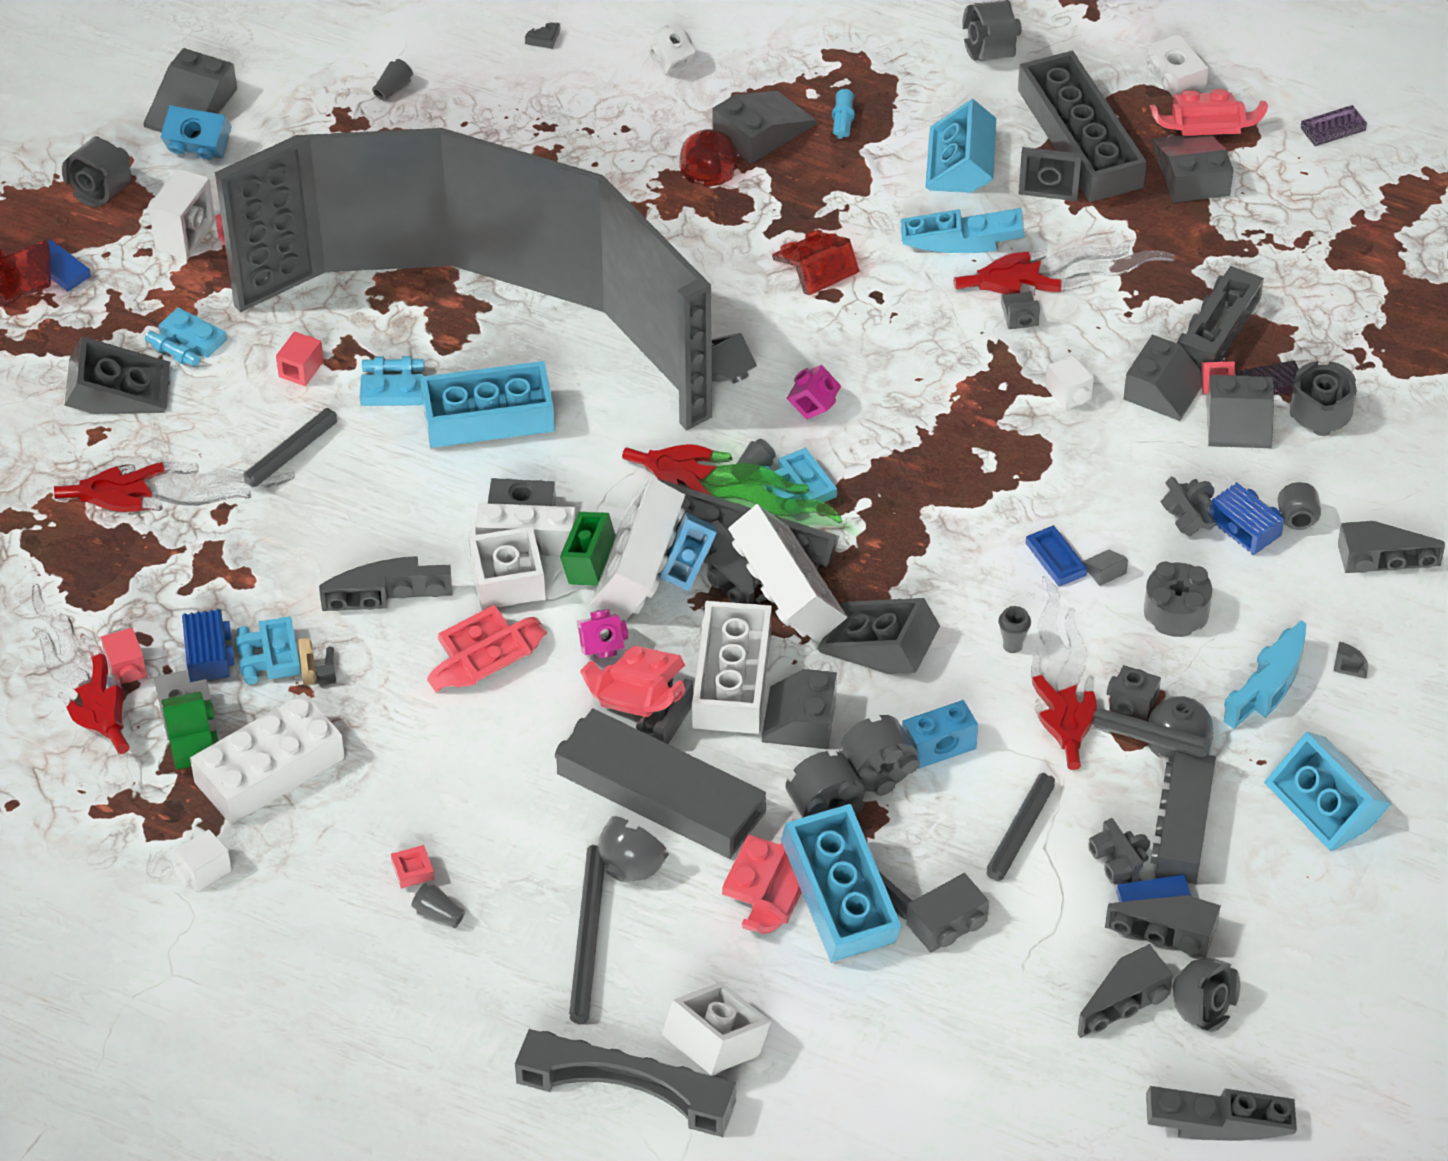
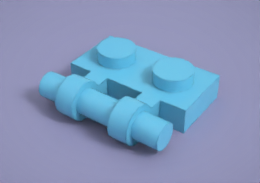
M179 307L158 325L159 334L149 331L145 336V341L150 343L154 350L160 353L167 352L174 356L175 361L183 365L188 363L193 367H196L200 362V356L197 354L208 358L227 340L225 331Z
M374 356V360H362V372H374V375H361L360 405H423L420 377H423V374H412V371H424V359H412V356H402V359H384V356ZM384 372H402V374L384 375Z
M807 448L779 458V469L776 471H772L769 466H764L759 471V475L763 479V486L768 492H773L777 498L778 506L781 510L787 511L791 517H795L801 512V508L797 503L802 500L810 509L837 497L836 486ZM790 482L793 488L786 490L783 484Z
M291 616L258 621L259 632L250 633V629L247 626H241L237 629L235 646L241 656L239 670L241 675L244 676L246 684L252 685L257 683V673L261 670H267L268 680L301 674ZM263 647L264 654L254 655L253 651L255 648Z

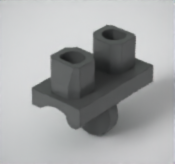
M1172 476L1165 482L1170 491L1160 502L1173 515H1177L1182 509L1184 510V513L1175 521V525L1180 532L1192 536L1201 527L1211 530L1217 524L1206 509L1212 505L1211 498L1215 492L1210 482H1199L1197 479H1193L1189 484H1179L1176 478Z
M1113 818L1104 821L1102 832L1089 838L1088 849L1094 859L1110 854L1112 860L1105 862L1104 871L1111 884L1125 880L1129 883L1141 881L1138 874L1144 862L1149 858L1146 851L1150 847V840L1144 834L1134 836L1131 831L1123 834Z

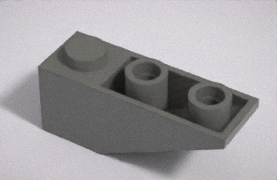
M1377 521L1341 523L1337 544L1345 573L1441 566L1445 549V542Z
M1188 895L1109 903L1105 928L1114 930L1122 935L1128 934L1147 940L1155 945H1164L1178 949L1188 955H1198L1206 958L1218 926L1221 905Z
M1150 944L1121 957L1080 1013L1077 1032L1080 1038L1090 1033H1099L1108 1024L1121 1018H1130L1138 1010L1150 1004H1159L1170 995L1173 974Z

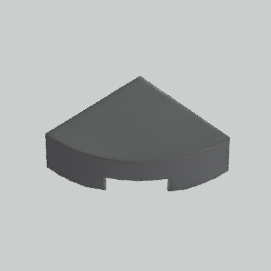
M546 23L545 27L529 30L525 35V44L553 49L560 33V23Z
M1339 642L1333 671L1366 678L1368 662L1358 649L1349 644Z

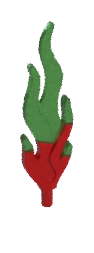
M686 444L661 450H649L648 453L626 447L622 454V459L643 465L658 480L662 479L678 485L682 484L688 488L719 498H736L753 504H759L776 516L818 513L829 517L839 524L842 523L840 515L831 506L821 501L782 498L765 490L761 485H771L793 495L804 494L810 491L807 484H794L764 466L746 463L709 466L697 463L699 461L713 463L732 461V455L728 452H718L700 445Z

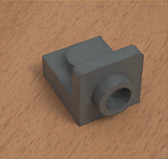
M1032 292L1002 295L1001 305L1008 329L1039 326L1040 304L1038 300L1034 301Z

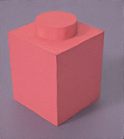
M294 331L276 354L278 376L306 386L324 363L321 340Z
M133 627L101 636L103 652L115 685L131 683L147 677L144 657Z

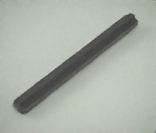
M593 844L587 848L569 1010V1019L574 1023H586L589 1020L605 863L600 858L598 846Z

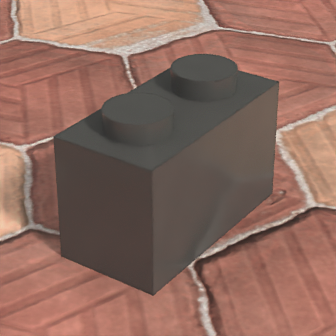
M964 872L908 903L906 925L931 953L940 947L950 946L958 937L969 931L980 929L988 921L989 900Z

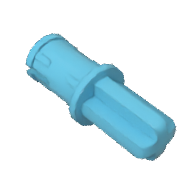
M842 89L837 92L836 106L832 110V118L834 120L833 134L837 135V139L841 140L843 137L850 135L851 122L855 118L853 110L854 94L848 89Z

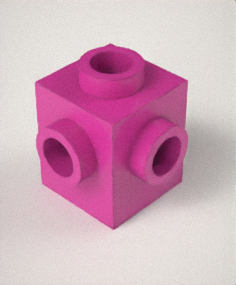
M822 364L810 370L805 368L794 378L795 384L788 394L787 400L807 420L828 411L835 404V397L841 385Z
M610 609L590 612L591 618L576 620L581 651L584 655L597 653L598 658L616 656L618 649L625 648L623 640L628 639L625 620L620 621L619 615L615 613L610 614ZM607 629V635L604 638H600L601 631Z

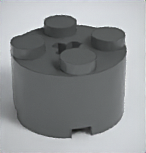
M1009 0L975 3L965 8L962 28L968 29L969 38L964 39V44L972 60L984 61L1009 58L1016 55L1017 36L1021 35L1022 26L1020 20L1015 19Z
M94 136L63 162V180L66 185H72L75 190L73 195L80 202L90 207H100L102 204L112 200L130 184L131 170L128 164L130 156L125 149L117 148L109 141Z
M1319 361L1305 364L1297 371L1289 413L1300 425L1313 430L1319 436H1327L1331 431L1344 427L1351 420L1357 392L1356 379L1348 368L1339 363L1329 361V365H1318Z
M1163 561L1156 566L1146 584L1144 616L1147 621L1149 620L1155 626L1158 632L1173 637H1184L1191 635L1193 631L1199 628L1202 629L1206 625L1212 598V584L1208 578L1207 570L1200 566L1180 562L1170 563Z
M879 715L882 720L871 722L868 718L853 726L842 738L841 744L843 749L842 751L839 750V752L845 755L863 784L865 791H876L878 795H886L894 790L895 784L903 780L908 774L915 772L920 766V761L916 749L899 721L890 715Z
M828 751L814 754L796 766L793 770L796 775L791 782L787 779L785 784L786 791L802 818L847 804H851L855 815L864 809L863 798L865 788L843 753L836 751L838 756H830Z

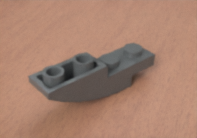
M687 507L684 508V509H685L684 515H685V513H688V514H690V515H692V516L697 517V516H696L693 512H691ZM715 520L711 524L716 527L717 534L703 561L706 564L708 563V581L714 588H719L728 596L731 603L754 604L753 578L746 567L748 564L746 557L741 556L732 545V541L735 540L733 536L718 520ZM681 521L677 525L676 532L681 524Z
M418 556L382 560L356 567L334 576L319 585L322 611L387 608V598L452 596L451 565L419 566Z
M1150 1086L1146 1092L1147 1124L1178 1129V1137L1242 1141L1295 1134L1297 1131L1295 1099L1226 1088L1220 1096Z

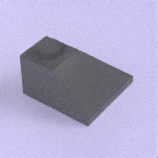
M1022 147L1018 194L1077 202L1082 154Z
M742 333L712 339V381L723 382L731 380L735 384L749 377L747 371L756 367L757 364Z

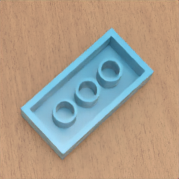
M544 361L420 377L422 404L430 448L555 432L554 408Z
M851 804L787 822L781 842L830 963L896 943L902 926Z

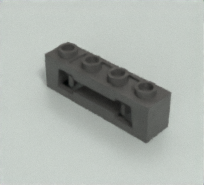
M1230 266L1224 276L1220 275L1217 278L1212 295H1206L1199 315L1195 313L1192 316L1187 333H1182L1177 341V344L1184 348L1201 371L1202 362H1221L1261 300L1263 277ZM1228 301L1227 309L1230 310L1219 325L1217 338L1214 341L1215 333L1211 331L1222 316L1224 305Z

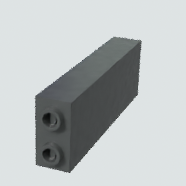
M594 708L591 709L585 718H580L577 721L573 733L566 741H561L555 751L558 775L728 859L732 858L747 838V835L751 833L766 813V791Z

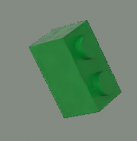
M578 512L560 555L569 585H598L616 536L609 513Z

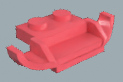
M1215 89L1211 93L1187 90L1183 91L1182 94H1174L1172 115L1169 116L1161 115L1158 113L1156 105H1150L1151 115L1159 125L1171 130H1180L1182 136L1241 134V128L1259 123L1265 116L1268 108L1266 101H1259V105L1255 110L1245 112L1243 102H1236L1232 92L1224 89Z
M494 604L439 633L438 640L450 658L439 664L429 674L427 681L435 693L444 687L475 685L477 681L527 655L530 656L538 647L542 637L547 634V631L537 617H528L509 626Z
M633 646L613 666L608 665L601 670L594 661H589L580 670L591 694L600 702L601 707L643 717H649L653 712L666 709L685 694L683 681L678 680L671 688L667 684L685 666L681 655Z
M748 834L722 886V895L752 904V912L748 919L744 918L742 928L766 934L778 929L783 923H788L802 891L782 842L777 844Z

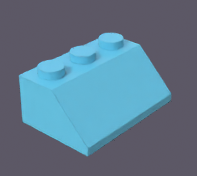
M971 99L930 126L926 188L930 191L972 193L981 186L987 185L993 179L997 118L974 99Z
M1306 732L1264 782L1330 851H1334L1370 830L1391 805L1380 791L1325 736Z

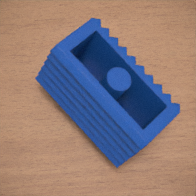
M1235 482L1229 489L1227 488L1225 492L1222 491L1220 495L1211 500L1212 505L1210 506L1209 513L1217 523L1215 526L1222 529L1224 533H1227L1229 537L1236 540L1238 544H1241L1243 548L1250 551L1252 555L1257 554L1282 536L1284 524L1282 514L1277 508L1269 507L1262 502L1254 490L1246 489L1238 482Z
M220 609L210 610L209 612L204 610L202 613L198 611L195 614L192 612L190 614L184 613L182 615L189 681L195 682L204 679L213 680L230 677L229 666L235 665L233 647L226 646V641L232 640L230 621H223Z

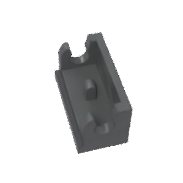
M673 678L667 683L669 688L673 686ZM685 678L683 680L685 686L684 696L677 702H673L666 709L653 712L649 717H642L637 723L636 729L669 744L692 708L693 681Z

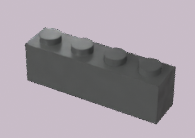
M1175 751L1174 762H1166L1164 782L1170 783L1169 790L1162 789L1159 809L1166 811L1165 817L1158 816L1155 836L1161 837L1160 844L1153 843L1150 862L1157 864L1155 878L1185 875L1187 883L1197 885L1216 756L1209 755L1200 758Z

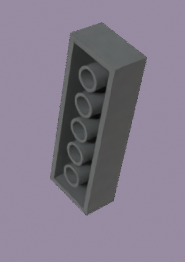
M1074 51L1020 64L1018 92L1056 151L1082 154L1079 187L1088 201L1094 202L1144 188L1146 160Z

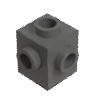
M1123 665L1118 677L1112 676L1107 687L1106 694L1111 696L1109 710L1148 721L1159 697L1161 677L1141 669H1134Z

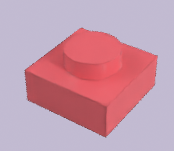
M1235 361L1202 362V393L1207 394L1210 375L1235 376Z
M424 845L391 854V862L401 888L434 880V871Z

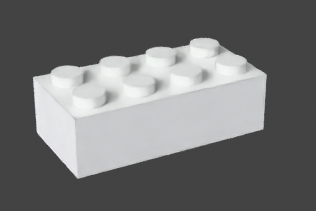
M653 477L649 479L623 514L591 601V606L599 610L610 609V614L615 613L619 615L620 621L625 620V622L632 613L638 614L645 603L646 596L651 598L658 588L660 581L656 579L657 573L660 574L667 563L668 556L664 555L665 551L671 547L677 534L673 531V528L679 524L684 515L685 509L681 508L685 494Z
M756 504L728 528L735 539L732 541L733 547L741 556H746L749 561L746 565L747 569L757 580H761L764 585L761 587V591L770 602H775L778 607L775 612L786 626L792 624L802 637L808 635L819 642L848 618L789 526L759 504Z
M706 601L692 700V729L759 734L771 639V605Z
M304 692L190 757L194 783L231 825L345 759L342 734Z

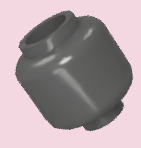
M1296 482L1285 486L1280 491L1277 500L1279 511L1284 518V525L1292 529L1303 530L1313 526L1319 520L1321 507L1319 494L1314 486L1308 483Z

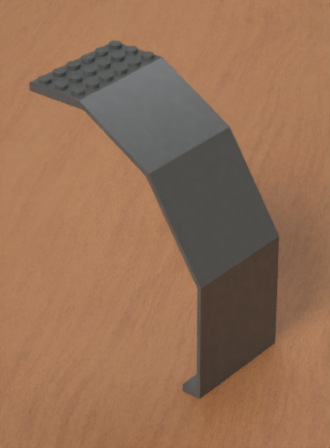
M444 128L295 135L215 172L233 302L240 313L325 272L453 266L604 312L679 390V423L686 431L712 418L711 284L601 174Z

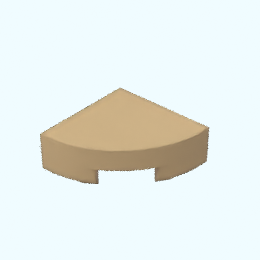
M310 638L298 639L303 685L315 684L316 673L312 640Z

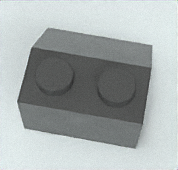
M1152 334L1126 373L1123 400L1181 421L1202 388V371L1180 344Z
M1210 375L1206 399L1208 446L1272 448L1273 377Z
M802 669L770 686L762 742L828 749L836 702L837 672Z

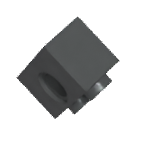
M491 478L488 503L556 506L555 481Z

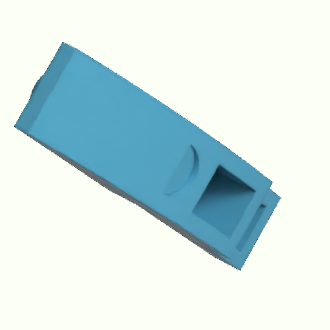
M1021 208L963 218L960 209L901 219L903 244L934 252L982 253L997 251V242L1025 237Z
M1301 620L1292 629H1285L1277 642L1271 647L1266 646L1261 650L1256 660L1258 663L1257 672H1254L1249 677L1246 685L1239 691H1232L1226 698L1224 703L1226 707L1224 723L1235 729L1254 711H1257L1266 718L1283 700L1299 670L1306 636L1307 624Z

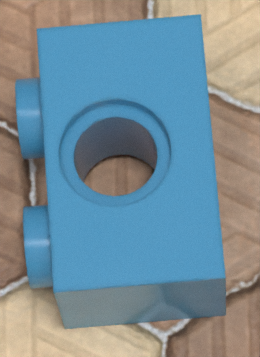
M169 105L160 138L168 150L176 154L183 155L185 152H190L208 160L213 159V157L223 158L232 126L225 115ZM201 131L196 138H190L194 132Z
M685 513L676 532L675 540L666 553L668 560L659 574V578L689 591L717 531L714 525Z
M964 700L902 720V728L918 754L920 761L918 769L976 749L978 723Z

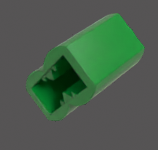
M201 691L161 700L176 770L191 767L190 757L219 741L217 731H210L208 720L214 719L210 699L204 700Z

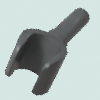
M331 646L326 648L325 665L315 667L319 686L336 683L333 663L334 648Z

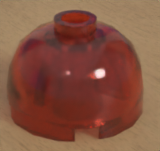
M713 129L699 130L690 134L682 144L679 157V168L682 176L693 184L697 180L704 182V186L708 187L722 185L733 178L734 171L738 167V155L734 142L725 133Z

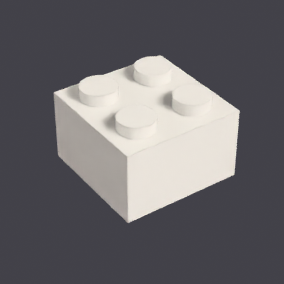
M177 168L173 175L166 179L163 188L157 196L150 200L148 214L151 219V234L154 238L155 250L187 260L216 221L209 177Z
M533 526L469 536L470 561L481 610H485L494 604L498 608L546 600L544 572Z
M721 981L674 999L662 1035L673 1043L677 1049L696 1062L702 1070L713 1075L760 1056L771 1021Z

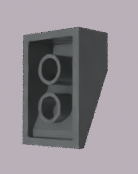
M183 48L167 68L143 122L144 127L162 133L169 105L218 114L237 91L234 63ZM201 131L194 132L190 138H196Z
M779 91L733 95L712 108L713 135L751 164L816 125L815 118Z
M1177 135L1152 138L1151 144L1172 203L1230 196L1234 169L1226 149L1212 135Z
M81 336L69 358L64 406L93 414L164 413L167 406L170 362Z
M925 598L842 602L841 608L848 618L821 640L818 650L820 653L887 674L916 673L940 628V624Z

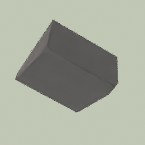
M1109 549L1082 561L1087 567V572L1099 586L1127 574L1128 559L1124 555Z

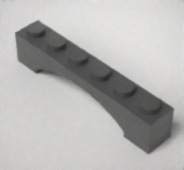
M529 1029L515 1061L517 1084L551 1092L553 1086L575 1082H603L630 1087L653 1095L674 1107L688 1120V1129L719 1137H724L736 1103V1082L729 1081L723 1076H710L695 1072L688 1067L671 1066L660 1063L653 1058H641L625 1054L619 1049H606L591 1045L584 1040H571L559 1037L549 1031L540 1032Z

